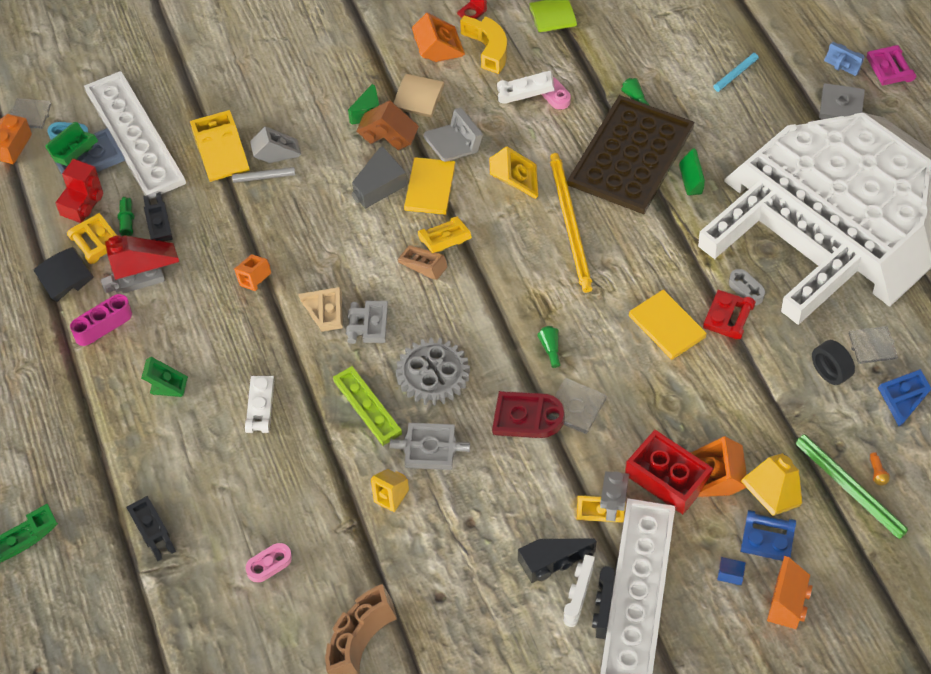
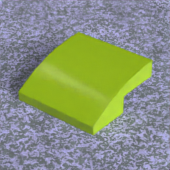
M543 0L529 3L530 11L534 17V25L538 32L577 26L569 0Z

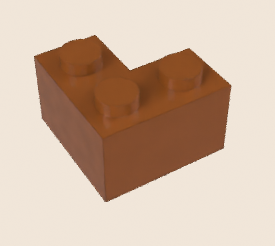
M389 100L364 113L356 132L370 144L384 138L393 147L400 150L411 145L419 126Z

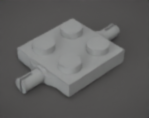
M408 423V432L405 439H390V449H404L405 468L452 470L453 457L456 451L470 452V442H456L455 425Z

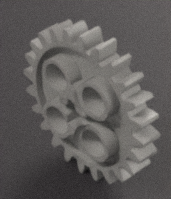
M430 338L429 343L421 339V345L418 346L416 343H412V350L406 347V355L400 354V361H397L396 369L398 385H401L402 392L407 391L408 398L415 395L416 403L423 399L424 405L429 400H432L434 406L437 400L445 404L446 397L453 401V393L461 395V388L466 389V381H469L470 366L468 365V358H464V351L458 352V345L451 348V342L447 341L445 344H442V338H439L437 343H434L433 338Z

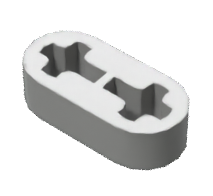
M736 269L731 272L729 278L731 289L740 297L753 298L756 301L755 305L761 304L765 294L763 286L745 270Z

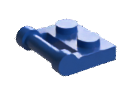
M748 510L740 552L783 561L784 556L791 557L796 520L789 518L787 521L755 514V511ZM753 523L786 530V535L753 528Z

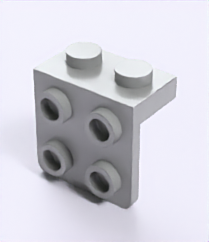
M462 108L454 109L450 125L424 132L425 140L444 162L478 153L483 136L481 130L477 128Z

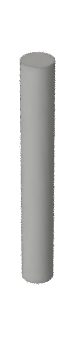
M295 167L233 174L232 179L233 183L294 176Z

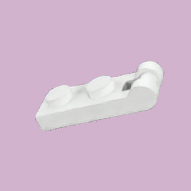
M551 70L509 82L502 80L497 83V90L500 92L498 94V101L502 104L555 91Z
M251 376L247 418L245 421L246 433H253L254 431L270 432L274 376Z
M585 554L583 563L578 562L575 577H578L576 585H571L568 597L572 601L564 607L563 621L568 627H574L578 623L594 568L595 557Z

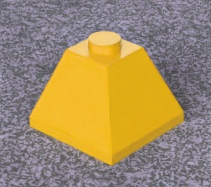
M508 146L489 158L490 175L535 199L538 197L537 165Z
M783 453L767 458L741 480L773 516L800 507L802 504L799 469Z

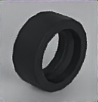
M827 340L813 350L812 361L819 375L829 384L840 385L855 373V365L850 353L839 342Z

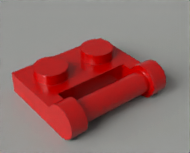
M717 290L703 328L734 339H741L744 333L743 327L750 310L754 309L756 301L751 297L743 298ZM735 308H742L735 326H728Z

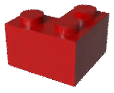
M73 159L62 173L66 189L55 203L60 216L82 223L90 215L95 204L102 199L103 189L95 166Z

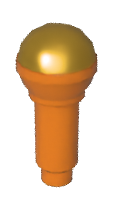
M873 452L870 454V461L874 470L873 481L880 486L886 485L890 480V475L883 469L877 453Z

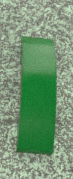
M48 503L27 514V521L0 535V563L30 548L56 527L58 523Z

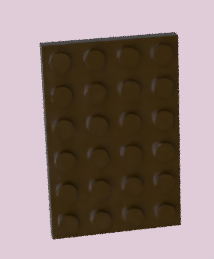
M619 95L569 176L567 185L644 215L693 130L695 122Z

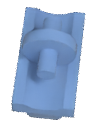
M832 42L824 61L834 65V69L838 71L842 69L857 76L865 57L859 52L856 53L847 49L842 44Z

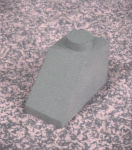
M264 127L250 141L254 157L268 163L296 158L301 155L297 139L268 127Z

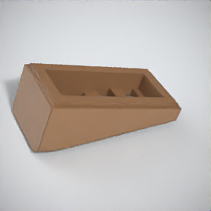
M411 245L397 259L400 264L434 280H438L447 268L444 255L432 253L431 251Z

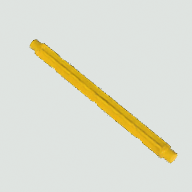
M553 153L550 155V166L552 167L579 277V284L582 286L583 292L587 293L592 291V278L590 277L563 163L559 154Z

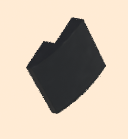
M74 247L53 255L33 269L50 297L56 302L73 288L79 291L94 278Z

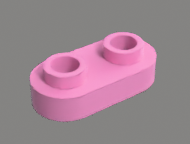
M553 77L555 91L541 95L555 109H566L570 105L571 95Z
M276 543L252 557L246 564L248 578L253 582H263L286 568L292 560L290 548L283 543ZM279 556H283V557H284V558H283L282 560H280V561L276 560V558L279 557ZM258 569H262V570H263V571H262L261 573H259V574L255 573V571L258 570Z

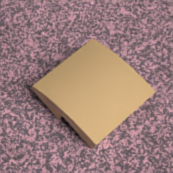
M405 74L396 94L394 104L404 112L432 118L436 104L440 101L445 83Z

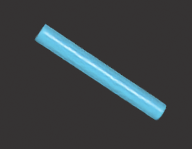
M752 53L714 85V89L717 92L723 89L758 60V55Z

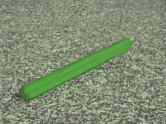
M803 434L798 438L796 445L893 535L900 539L907 533L908 528L807 435Z

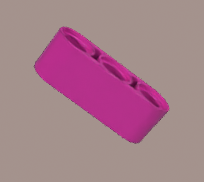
M116 294L75 318L70 324L75 342L80 346H87L130 320L132 310L127 297L122 294Z

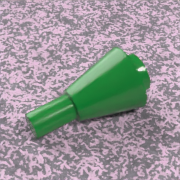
M628 78L623 82L621 91L635 101L649 105L638 78Z
M553 326L543 327L537 334V337L549 355L552 368H557L560 366L558 357L559 330L553 328Z

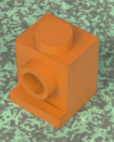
M253 254L234 268L239 285L256 291L258 289L257 285L271 274L268 260Z

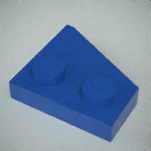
M920 369L882 383L878 389L898 426H901L930 392L931 387Z

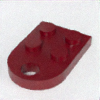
M499 391L492 433L496 436L550 437L556 434L564 425V407L560 400L549 394ZM551 413L559 415L555 420L547 419V416Z

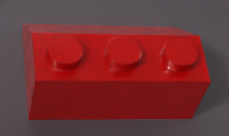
M654 429L626 461L625 474H629V479L667 505L675 506V510L683 515L699 496L713 468Z

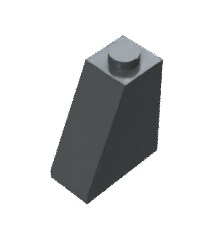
M383 146L376 151L352 182L353 199L356 203L360 202L366 209L407 186L406 172Z

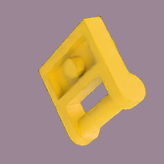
M100 213L74 226L67 232L71 241H75L85 254V259L89 264L96 263L100 257L107 254L105 241L117 235ZM86 232L97 246L92 250L81 236L83 233Z
M458 216L451 218V221L418 231L420 241L424 242L432 253L443 251L445 248L461 244L472 238L470 230Z

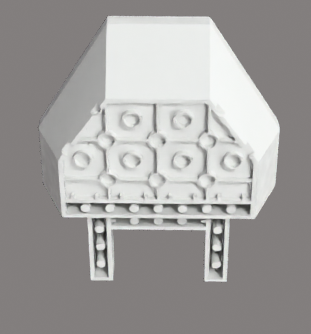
M867 113L811 121L801 125H788L724 179L725 183L739 193L746 188L749 190L703 228L699 234L698 247L715 259L754 224L760 221L816 263L818 267L783 298L781 312L798 325L857 271L875 284L872 294L890 307L931 269V150L884 117Z

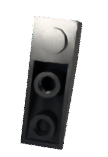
M595 538L538 539L518 549V561L531 583L544 581L552 573L558 570H567L573 563L584 560L585 554L593 556L596 552L597 541Z

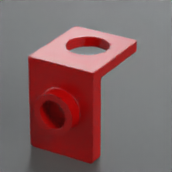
M470 0L468 4L457 12V15L460 17L465 15L477 19L487 11V0ZM472 9L476 11V14L468 16L465 12Z

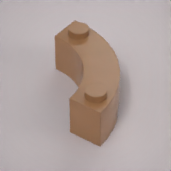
M383 584L372 588L355 600L356 604L347 613L343 612L333 627L334 634L330 644L327 643L325 663L328 674H360L361 657L370 639L385 625L397 620L392 599Z

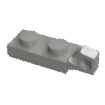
M161 267L115 280L113 274L101 279L105 293L116 290V292L122 291L123 294L165 281Z
M605 471L600 508L607 511L606 521H616L617 510L624 511L629 474Z

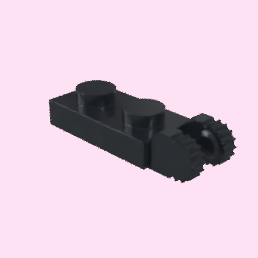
M161 192L156 193L158 204L151 205L150 198L143 196L150 239L162 242L173 240Z
M148 496L126 507L148 548L150 547L157 561L162 560V554L155 544L164 540L168 552L171 554L176 552L169 538V533Z
M609 566L601 568L598 588L601 591H597L595 603L596 606H600L599 614L594 613L592 628L596 629V638L606 639L615 571L614 568Z

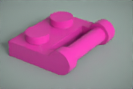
M899 45L867 52L866 58L882 86L901 81L911 82L916 78L914 70L910 69L904 59ZM893 58H895L896 62L898 63L900 69L902 70L901 72L899 71V69H898L897 65L895 64Z

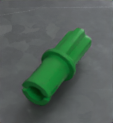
M122 197V200H120V212L117 215L120 221L119 234L121 236L133 235L135 215L132 212V199Z

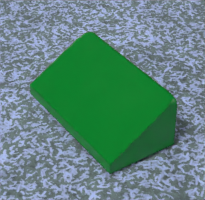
M694 148L679 163L688 196L702 194L705 184L698 153Z

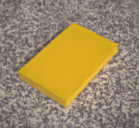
M414 157L404 210L446 215L455 171V161L444 162L438 159Z
M664 289L629 311V317L671 360L705 339L707 335Z

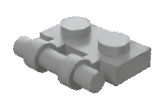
M365 301V308H359V303L357 302L351 303L347 315L349 325L346 328L348 343H356L359 335H363V343H386L388 301ZM364 319V325H358V320Z

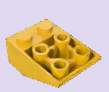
M230 110L190 121L193 136L209 182L229 177L233 174L250 171Z

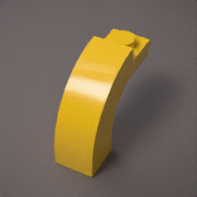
M464 15L460 20L461 35L478 40L486 45L481 54V68L500 74L507 60V38L504 30L498 23L488 17H484L482 21Z

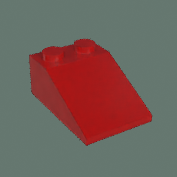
M120 235L110 237L108 241H105L108 259L115 280L179 262L174 243L132 236L121 237Z

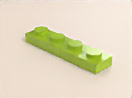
M353 366L333 376L334 383L382 446L389 443L390 439H396L402 435L401 428Z

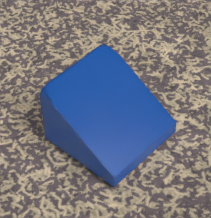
M721 557L717 580L742 585L746 562Z

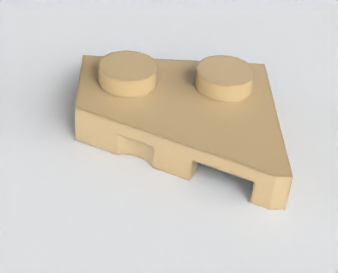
M340 287L298 294L300 301L321 332L343 328L342 291Z

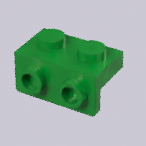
M73 122L48 142L45 147L54 162L68 166L73 159L78 160L79 156L90 151L93 145L98 142V139L94 134L84 132L78 122Z

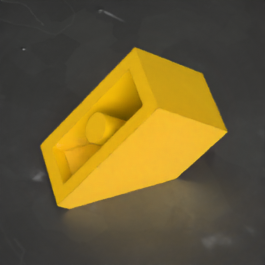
M386 469L373 475L371 478L374 502L395 512L409 491L406 476L398 471L393 472Z

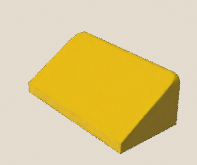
M578 495L577 520L606 521L607 511L600 508L601 496ZM625 509L624 511L617 510L616 521L606 522H624Z

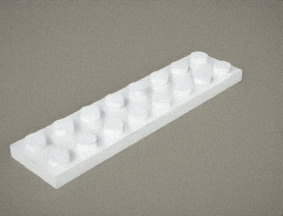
M121 71L84 86L87 95L106 128L110 131L145 196L152 199L156 197V193L161 192V194H164L186 184L184 176Z
M627 498L600 674L653 673L675 506Z

